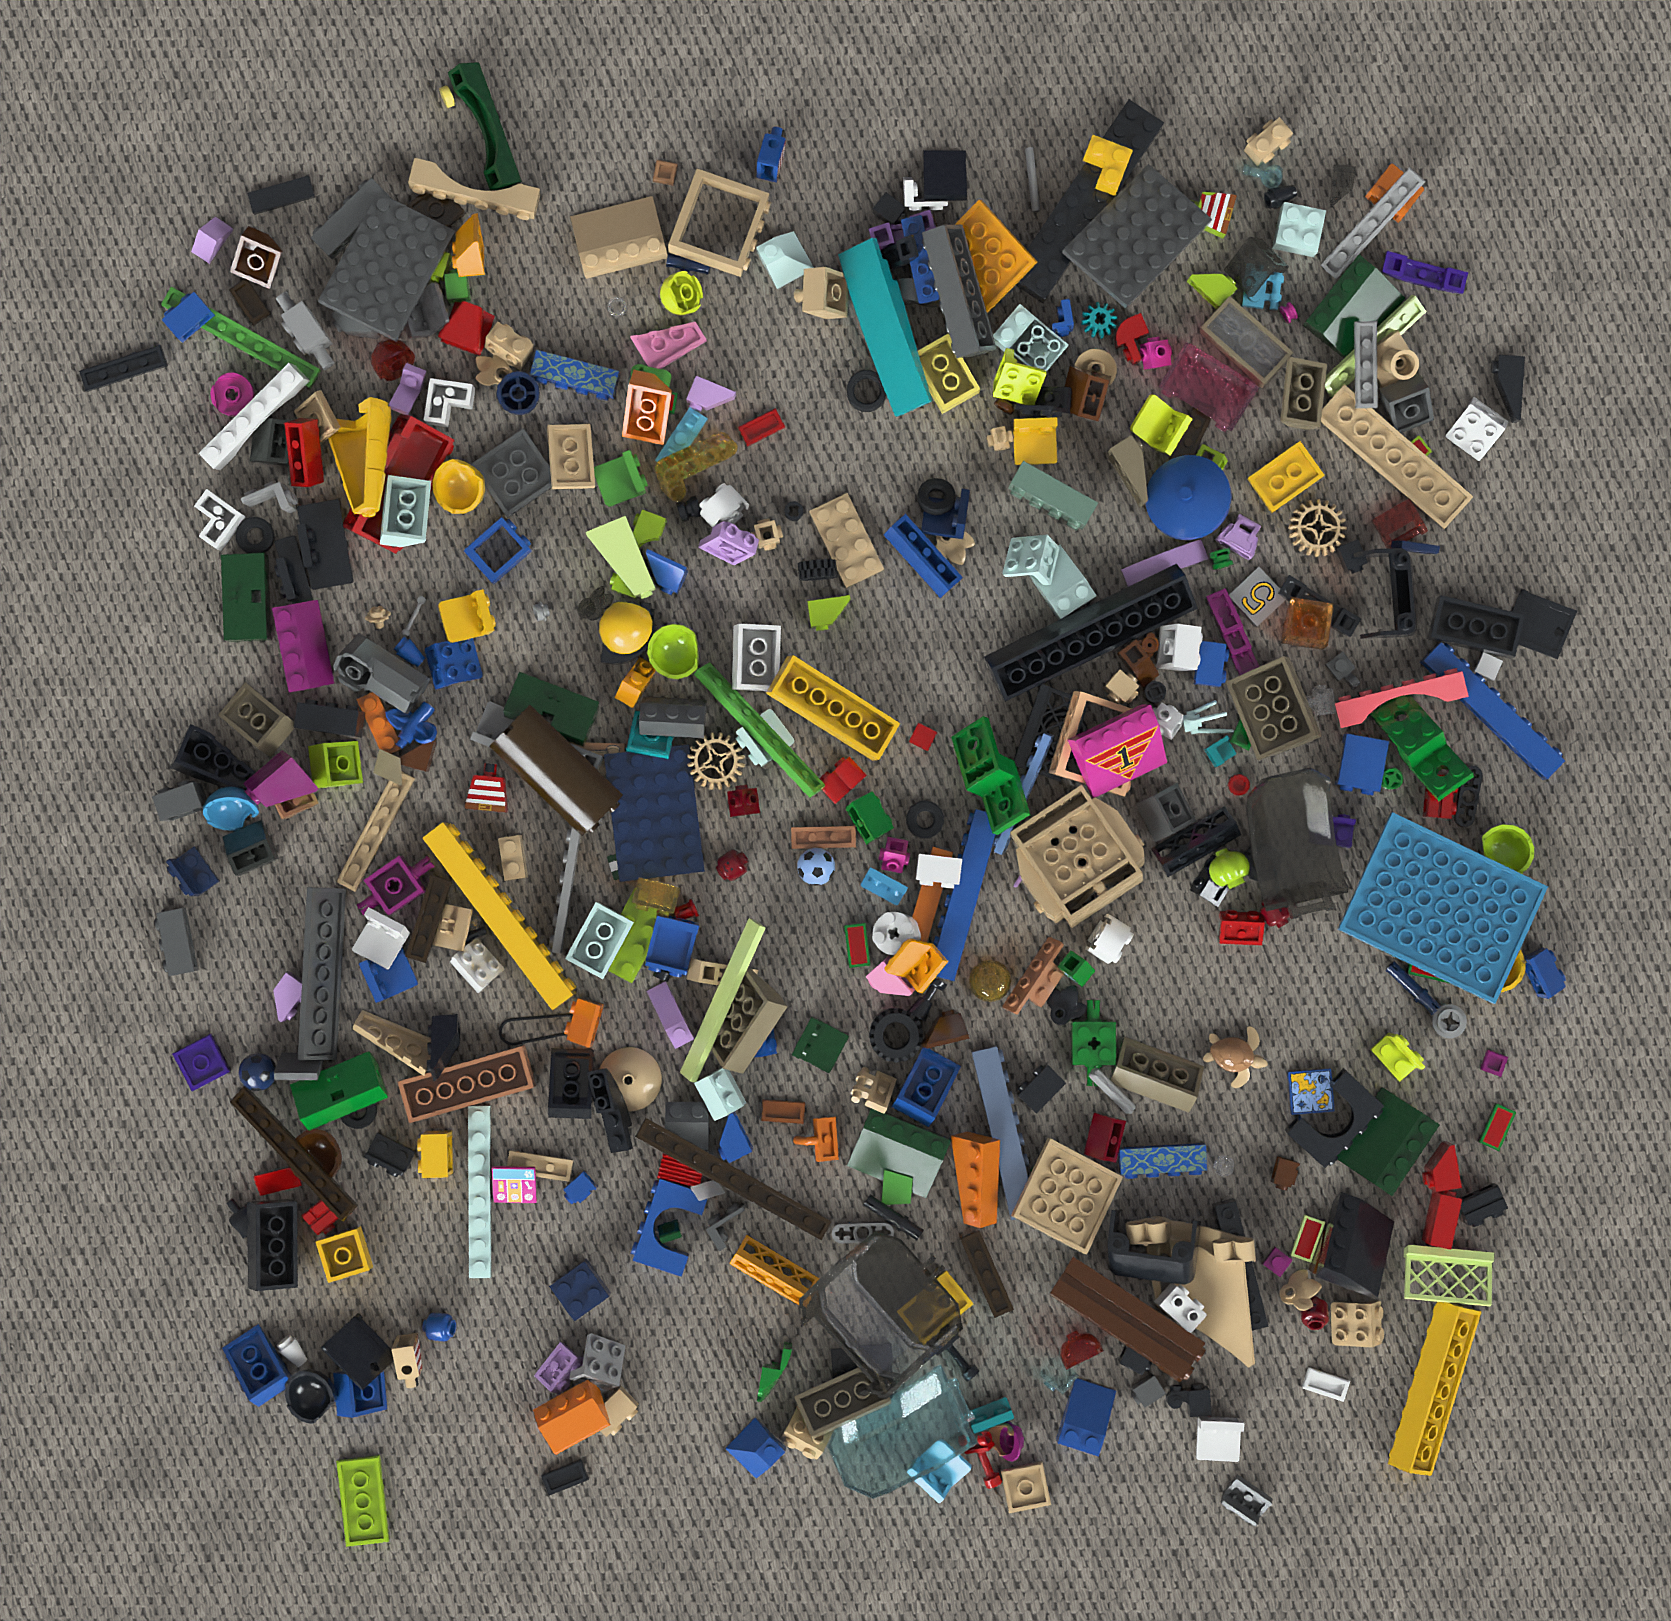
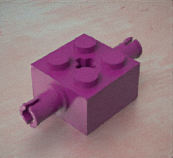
M403 856L396 857L364 879L372 894L356 904L358 909H362L360 912L364 915L368 907L374 909L380 905L387 915H393L426 892L419 879L421 875L435 867L434 863H428L431 859L425 856V858L411 866ZM392 881L400 883L398 885L399 890H392L391 887L394 885Z

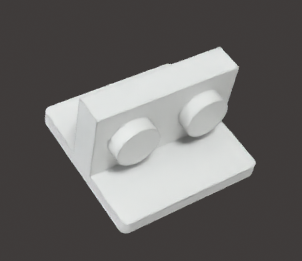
M478 938L466 945L464 952H457L450 961L477 993L482 991L495 977L505 970Z

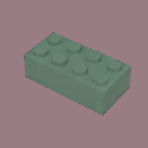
M1025 461L1021 463L1008 487L1011 490L1010 494L1014 497L1028 499L1032 507L1038 510L1041 507L1049 511L1048 515L1056 520L1061 518L1067 521L1066 525L1076 531L1078 528L1083 530L1098 504L1093 499Z

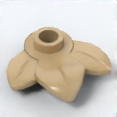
M493 354V358L485 356L476 357V366L480 373L475 379L482 385H498L502 381L499 374L507 375L513 372L509 367L510 365L497 355Z
M964 531L963 539L950 538V540L945 541L942 536H936L937 544L935 547L946 559L948 558L955 564L963 565L966 557L965 548L974 546L975 542Z
M1298 1270L1290 1276L1288 1284H1285L1280 1289L1279 1295L1284 1303L1293 1304L1298 1310L1305 1311L1313 1307L1310 1298L1320 1291L1322 1285L1313 1279H1308L1307 1270ZM1292 1290L1293 1294L1288 1296L1287 1292Z

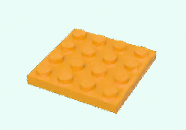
M978 200L955 225H963L986 312L988 313L1034 267L1037 261L982 200Z

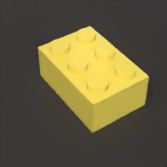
M949 333L918 350L930 394L942 414L980 392V388L963 358H956V355L953 353L951 348L952 340Z

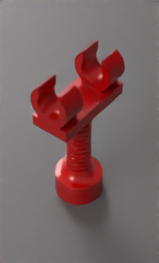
M989 1431L981 1432L982 1435L977 1436L978 1443H975V1438L971 1433L964 1434L965 1437L960 1438L961 1446L965 1449L964 1453L978 1454L986 1474L983 1478L986 1488L997 1487L1002 1483V1479L998 1472H993L986 1451H989L995 1445L994 1441H992L991 1433Z

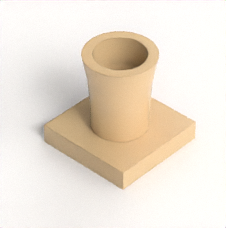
M1394 330L1377 342V382L1380 388L1396 383L1400 379H1410L1416 374L1419 368V359L1408 348L1398 330Z

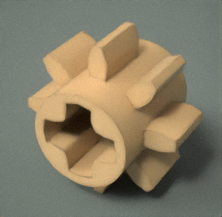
M1005 426L990 430L991 435L986 437L988 447L993 446L994 451L1010 448L1009 443L1013 442L1012 431H1006Z

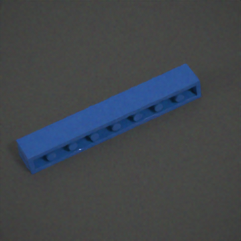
M1442 642L1436 644L1420 663L1431 674L1435 673L1436 677L1445 675L1444 671L1457 668V671H1462L1469 697L1459 700L1542 780L1549 779L1565 762L1562 758V752L1556 747H1551L1547 744V738L1540 732L1536 733L1531 728L1532 724L1526 718H1520L1515 713L1516 709L1509 702L1504 703L1499 698L1501 695L1493 687L1489 688L1484 683L1485 679L1476 672L1474 674L1469 669L1470 665L1463 658L1458 659L1453 654L1455 651L1447 643L1443 644Z
M975 809L974 813L970 812L967 825H970L968 834L964 833L961 845L964 846L963 854L958 853L957 858L962 859L959 885L954 884L951 896H946L944 907L947 908L945 916L941 915L938 928H941L940 936H935L933 942L948 961L937 977L955 981L995 838L987 813Z

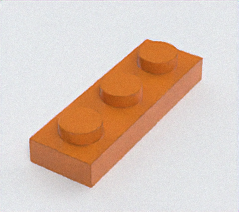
M371 692L356 699L361 711L365 712V719L379 749L390 754L402 750L396 746L399 737L395 728L386 718V709L380 697Z

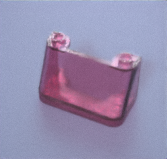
M1186 341L1158 386L1162 389L1160 393L1171 399L1172 396L1178 397L1217 422L1215 426L1224 432L1227 429L1232 432L1259 389L1258 384Z

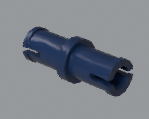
M668 253L666 267L683 269L688 273L693 271L706 275L709 274L710 266Z

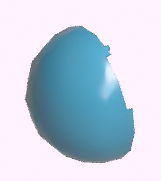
M228 786L214 791L207 798L203 806V815L207 823L214 828L236 831L244 826V821L248 815L251 814L254 818L259 814L258 805L251 800L244 792V789Z

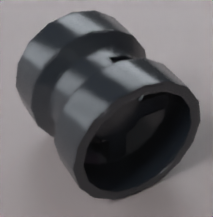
M696 495L690 497L686 502L682 500L675 502L682 522L689 521L690 517L697 518L701 516V509Z
M1158 681L1147 684L1143 689V697L1149 703H1158L1166 696L1165 686Z

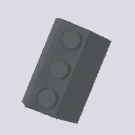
M643 696L639 716L640 735L704 738L707 700Z

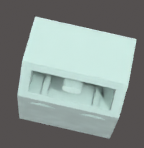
M1021 304L1016 307L993 335L995 344L1002 351L1005 352L1006 348L1014 350V359H1017V362L1046 370V372L1069 346Z

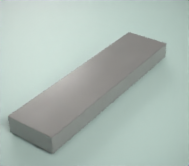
M1377 321L1354 322L1355 409L1378 408Z

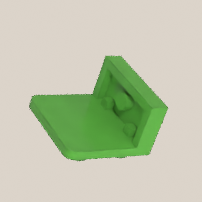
M630 450L623 452L622 457L594 467L597 484L608 507L647 493L645 487L648 486L645 475H640L637 467L641 466L637 454L632 455Z

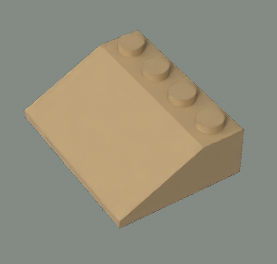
M653 196L570 216L586 279L667 259L668 255Z

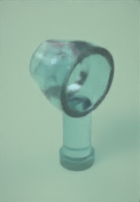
M1245 164L1243 175L1261 178L1264 186L1277 188L1282 182L1283 170L1276 164L1267 167L1265 170Z

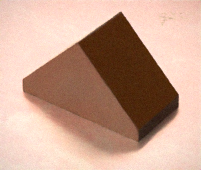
M433 740L432 742L422 744L399 757L401 758V765L429 772L437 744L436 741Z

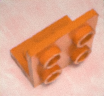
M1390 164L1365 198L1375 205L1404 172L1394 164ZM1421 186L1392 219L1399 223L1422 194L1424 187Z

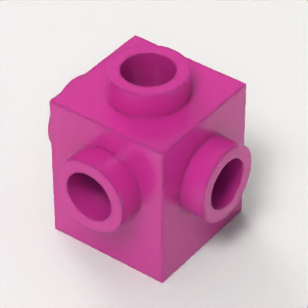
M1160 336L1147 338V343L1140 344L1139 353L1142 357L1141 361H1143L1144 370L1172 365L1170 357L1172 349L1168 344V339L1160 340Z
M887 837L885 848L881 847L879 860L882 861V870L902 873L904 865L908 866L910 853H907V840Z

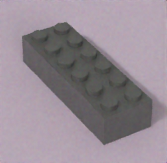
M941 225L922 232V244L929 257L928 265L934 275V287L940 297V308L945 315L946 330L950 334L952 340L951 348L956 358L976 357L997 350L963 225Z

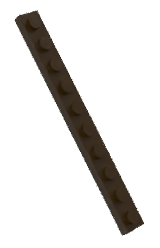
M647 1118L644 1119L635 1136L821 1241L832 1222Z

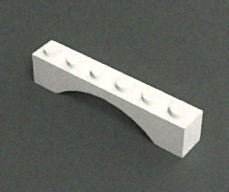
M288 363L199 454L213 469L221 470L236 456L244 442L260 424L284 403L293 398L310 380L296 365Z

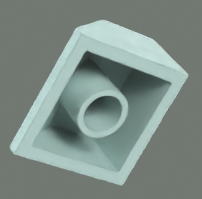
M722 1067L694 1083L714 1121L731 1114L746 1104L729 1070Z

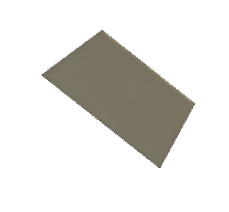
M379 749L373 773L402 786L401 758Z

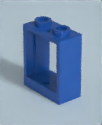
M502 517L464 550L492 584L497 583L532 552L529 548L531 545L530 541L524 535L519 537L515 532L517 527L510 519L505 521ZM503 526L522 549L494 573L475 550Z

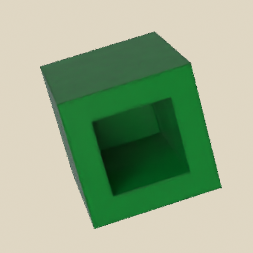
M1071 950L1058 966L1068 978L1081 987L1085 985L1095 972L1094 968L1085 959Z

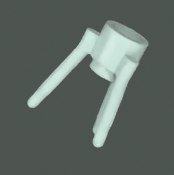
M1216 700L1194 710L1187 711V715H1183L1185 732L1190 731L1191 735L1197 733H1233L1234 730L1198 728L1202 727L1201 722L1227 715V712L1200 717L1197 714L1217 704Z

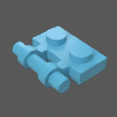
M1247 263L1241 306L1263 309L1264 301H1269L1270 310H1278L1279 302L1282 299L1280 294L1281 284L1284 283L1283 267H1275L1274 275L1268 274L1269 266ZM1267 282L1273 283L1271 294L1265 293Z

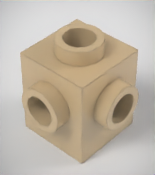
M769 518L757 521L758 524L754 525L755 531L751 533L759 539V548H764V551L777 548L776 545L780 544L779 538L783 537L781 526H776L775 520L770 521ZM765 532L771 533L770 539H764L763 535Z

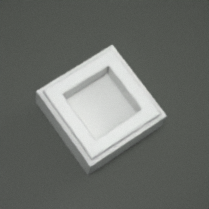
M1483 652L1473 672H1477L1481 676L1494 681L1503 661Z

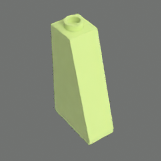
M626 516L586 532L590 541L636 598L640 596L641 599L653 595L652 591L656 590Z

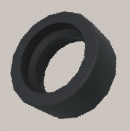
M862 370L855 373L847 384L849 403L861 412L877 410L886 399V393L879 375L872 370ZM863 379H871L879 387L878 398L869 404L860 402L854 394L856 384Z

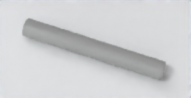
M1033 147L1025 148L1031 209L1032 212H1039L1040 204Z

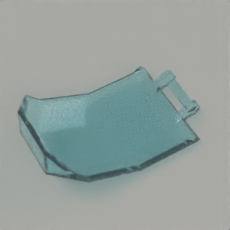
M936 1366L917 1381L890 1396V1405L835 1429L828 1444V1450L844 1486L871 1499H875L937 1470L975 1446L977 1441L968 1424L975 1419L973 1411L969 1410L958 1387L960 1385L958 1379L948 1380L942 1366Z

